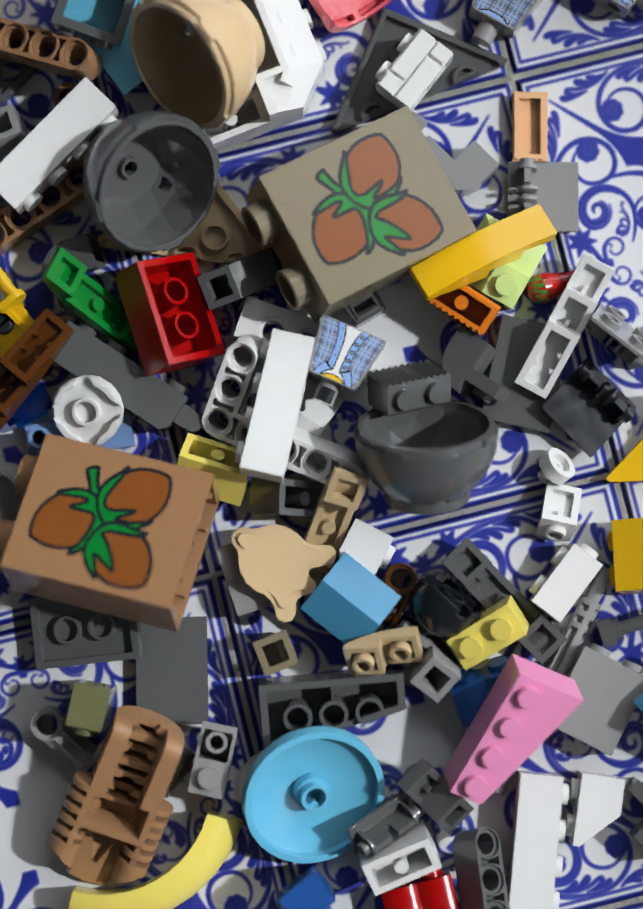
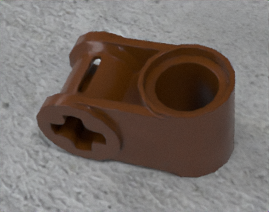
M404 562L390 565L381 580L401 596L400 600L390 611L392 614H388L382 622L388 626V630L397 627L407 607L411 591L417 583V575L413 567ZM403 568L409 571L411 581L407 587L396 588L392 585L390 577L394 570Z

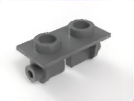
M403 790L347 828L355 855L360 852L364 857L368 854L373 856L393 841L389 831L392 830L400 836L413 826L419 824L418 819L422 817V813L415 805L409 807L407 794Z

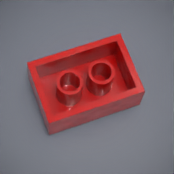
M194 252L137 261L114 275L146 377L200 366L226 353L213 312L209 310L197 277L201 274Z

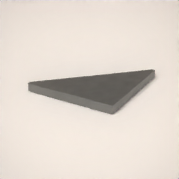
M383 7L331 132L338 134L399 109L376 91V83L379 80L375 78V75L387 60L393 63L400 52L396 49L408 33L414 36L420 28L454 54L452 62L422 99L505 67L508 59Z

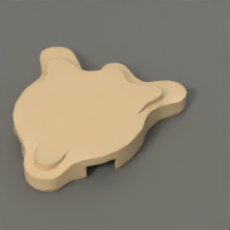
M266 525L254 529L240 527L234 531L231 537V544L237 553L238 567L243 581L254 592L263 595L270 601L276 618L283 623L289 622L295 617L297 599L314 592L316 589L315 581L309 576L310 569L328 566L336 559V551L332 546L309 544L298 533L286 526Z

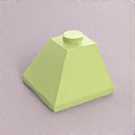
M486 213L477 231L500 220ZM541 244L526 250L520 259L490 270L486 278L469 285L513 309L547 247Z

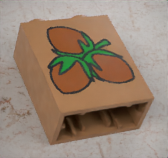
M47 433L39 456L25 454L19 464L14 490L16 496L24 497L16 521L2 519L0 522V567L12 590L178 632L220 502L214 474Z

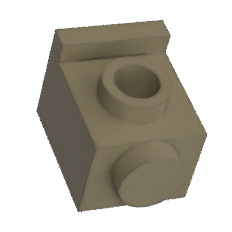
M287 630L277 632L252 643L265 677L299 664Z

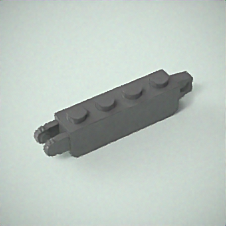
M68 320L66 324L74 329V333L54 362L76 377L87 374L100 376L110 382L120 394L125 409L161 432L171 430L175 424L185 431L188 430L189 433L197 435L204 430L202 416L188 406L190 399L184 395L187 388L170 377L166 383L155 375L146 377L141 359L135 363L125 357L128 350L110 339L105 344L97 339L95 336L98 331L84 321L80 320L78 325Z

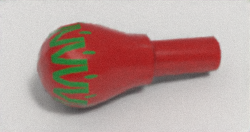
M574 270L567 273H537L531 276L526 285V293L529 299L538 304H545L554 300L563 292Z

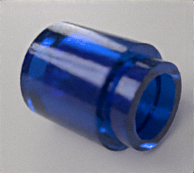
M42 382L36 385L7 422L9 427L16 424L20 430L49 415L48 411L52 409L53 402Z

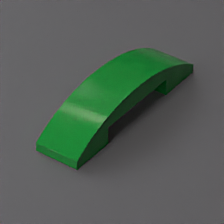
M58 247L42 276L46 285L65 306L83 321L113 341L138 353L123 302L85 274L87 266L62 247Z

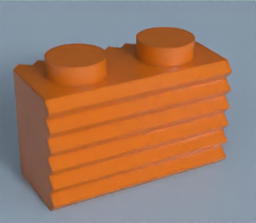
M468 285L428 301L424 298L425 303L430 302L431 307L436 306L437 311L442 310V314H448V318H454V322L460 321V326L465 325L467 330L471 329L473 334H478V337L485 335L501 309L499 305Z

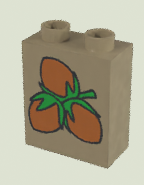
M404 106L259 176L246 197L249 205L241 210L243 223L254 243L259 247L271 244L284 267L276 272V280L285 301L295 311L306 307L313 322L320 320L323 314L328 316L409 275L410 268L477 231L408 106Z

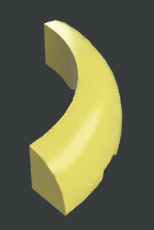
M209 810L199 836L186 854L172 867L145 883L128 888L96 889L77 885L72 891L68 909L176 908L196 894L217 873L228 857L244 819Z

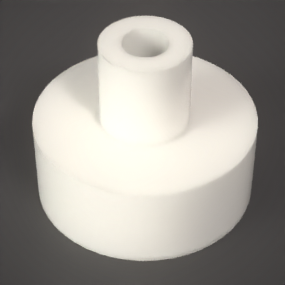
M558 448L549 449L539 458L541 471L538 472L537 476L544 484H547V481H551L554 484L563 485L575 474V468L571 459Z

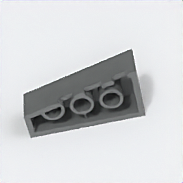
M402 666L387 667L385 674L349 676L348 671L259 678L258 688L264 749L281 736L298 729L328 726L343 730L406 709Z

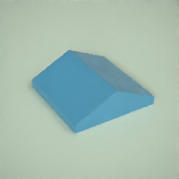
M345 552L300 609L346 644L360 637L373 634L400 600L401 596Z

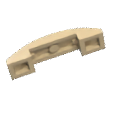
M334 467L316 504L304 541L312 545L332 546L336 551L337 557L353 513L359 508L369 482V477ZM335 561L328 566L310 569L309 576L315 581L316 588L333 568Z

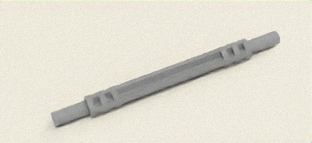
M601 567L587 596H582L563 634L567 640L554 652L547 666L548 669L567 676L602 606L599 602L610 582L608 568ZM514 772L495 791L496 793L503 796Z

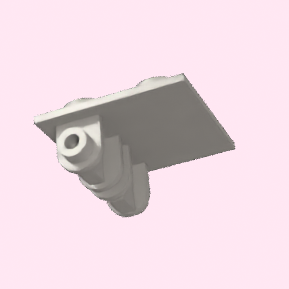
M520 158V162H508V217L540 204L557 232H579L578 162H534V158Z
M601 303L585 326L589 329L587 333L601 343L610 334L611 337L604 346L608 347L615 338L619 341V344L615 347L613 353L616 354L624 345L625 348L618 356L631 367L636 365L638 368H641L643 366V328L637 326L634 329L624 321L626 317L619 309L612 305L606 307Z

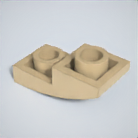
M417 626L376 632L343 645V653L349 676L385 674L386 664L419 663L423 659V648Z

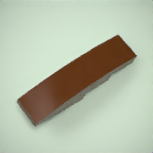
M47 308L0 359V430L33 391L74 333V329Z

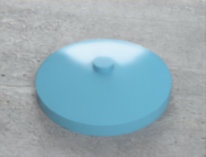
M306 727L281 736L267 746L255 759L243 784L241 796L242 811L252 836L268 853L293 863L323 862L338 857L352 849L347 828L384 803L385 781L379 762L370 748L361 739L350 732L335 727Z

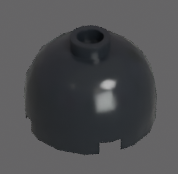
M428 569L418 580L410 594V610L416 620L414 626H417L418 631L428 638L434 635L440 639H449L457 636L479 620L482 614L481 612L474 613L472 611L476 603L463 589L449 578H446L442 583L435 578L439 572Z

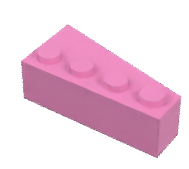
M512 653L444 768L450 792L482 805L584 701L575 680Z

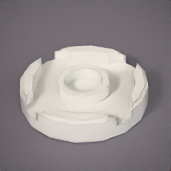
M86 374L74 377L59 388L53 399L52 409L54 408L53 413L55 417L53 419L55 426L65 438L100 445L115 435L123 422L124 406L121 396L110 382L100 376Z

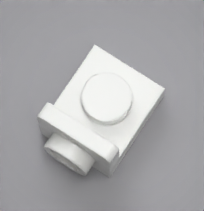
M547 481L536 534L545 536L551 541H571L577 526L582 489L568 485H557Z

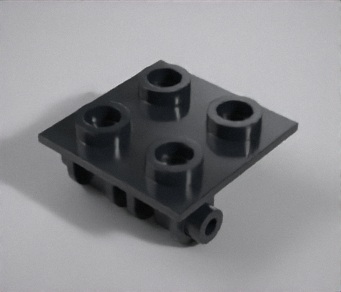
M588 358L579 365L541 407L590 458L623 422L627 423L635 416L634 410L637 408Z

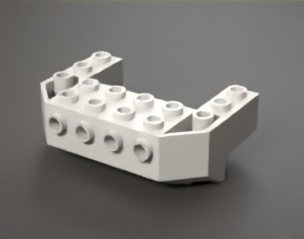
M240 0L252 12L259 24L265 42V55L262 64L257 68L253 86L254 90L251 91L239 111L219 128H202L218 152L304 118L322 77L323 61H326L327 57L320 40L316 42L310 30L314 28L312 19L307 8H301L299 0Z

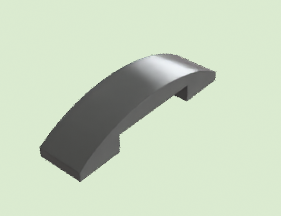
M467 537L441 561L485 609H488L509 595L512 596L530 624L527 635L517 641L540 664H543L567 640Z

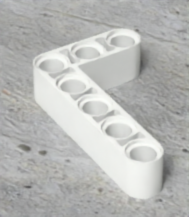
M251 334L242 335L227 349L202 416L203 428L209 435L236 447L239 441L246 442L248 428L243 427L248 407L246 404L252 390L255 373L259 371L263 359H260L263 342L260 338ZM239 347H245L251 352L252 361L244 360L239 355ZM227 379L235 380L240 386V392L237 393L230 390L227 385ZM215 411H221L226 414L229 421L228 424L219 422ZM296 427L292 442L294 451L290 452L287 469L322 484H326L334 467L345 470V467H352L360 475L368 477L357 452ZM312 453L322 454L327 461V465L317 464L313 459Z

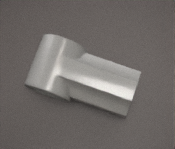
M54 706L40 708L31 719L30 727L32 733L36 738L49 745L78 771L98 749V746L87 736L74 734V727L66 725L67 718L64 717L60 709ZM51 714L56 718L58 726L54 732L48 733L40 729L38 719L41 715Z

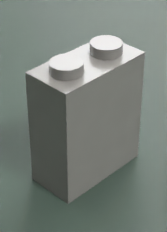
M592 642L590 648L581 646L566 676L575 680L584 701L557 729L612 756L636 707L633 701L643 692V675L641 674L643 667L625 658L622 664L609 658L611 651Z

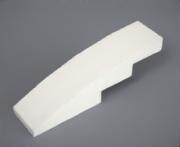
M586 253L582 255L520 370L515 383L545 399L547 398L615 272L614 268Z

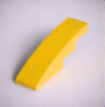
M540 204L502 219L444 248L410 268L409 273L426 301L486 278L490 270L520 259L526 250L552 241L557 231Z

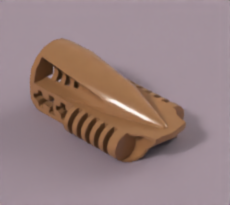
M125 705L117 709L91 773L85 771L75 773L73 783L68 790L69 795L65 797L64 806L60 809L59 817L54 824L55 829L51 831L47 841L48 845L55 850L54 852L58 858L66 865V871L69 874L85 882L108 885L111 881L114 883H127L145 877L150 866L149 862L152 861L155 854L154 851L159 845V839H161L164 833L163 828H166L169 821L168 817L171 816L174 809L173 805L163 798L184 747L183 731L175 722L162 714L139 706Z

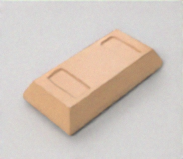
M512 92V162H520V158H534V162L548 161L547 92Z

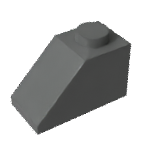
M251 478L249 514L311 518L325 484L293 479H284L282 484L260 478Z

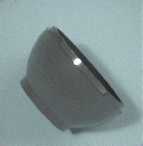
M141 111L110 124L93 138L84 156V198L93 221L111 241L123 249L135 252H156L159 250L165 252L182 244L181 241L187 238L200 225L209 212L214 200L219 178L218 169L221 168L218 151L213 147L212 141L200 126L189 118L170 112ZM162 177H165L167 180L165 186L158 188Z
M451 400L448 404L386 417L382 412L379 413V410L373 408L358 417V424L354 429V439L364 471L370 480L384 492L385 502L390 507L409 514L435 515L452 512L467 504L470 499V491L482 480L492 464L497 447L498 426L491 414L482 408L466 402Z

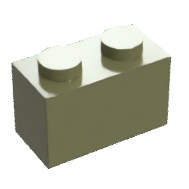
M85 679L74 682L66 720L67 726L74 727V734L95 737L99 732L109 728L117 686Z

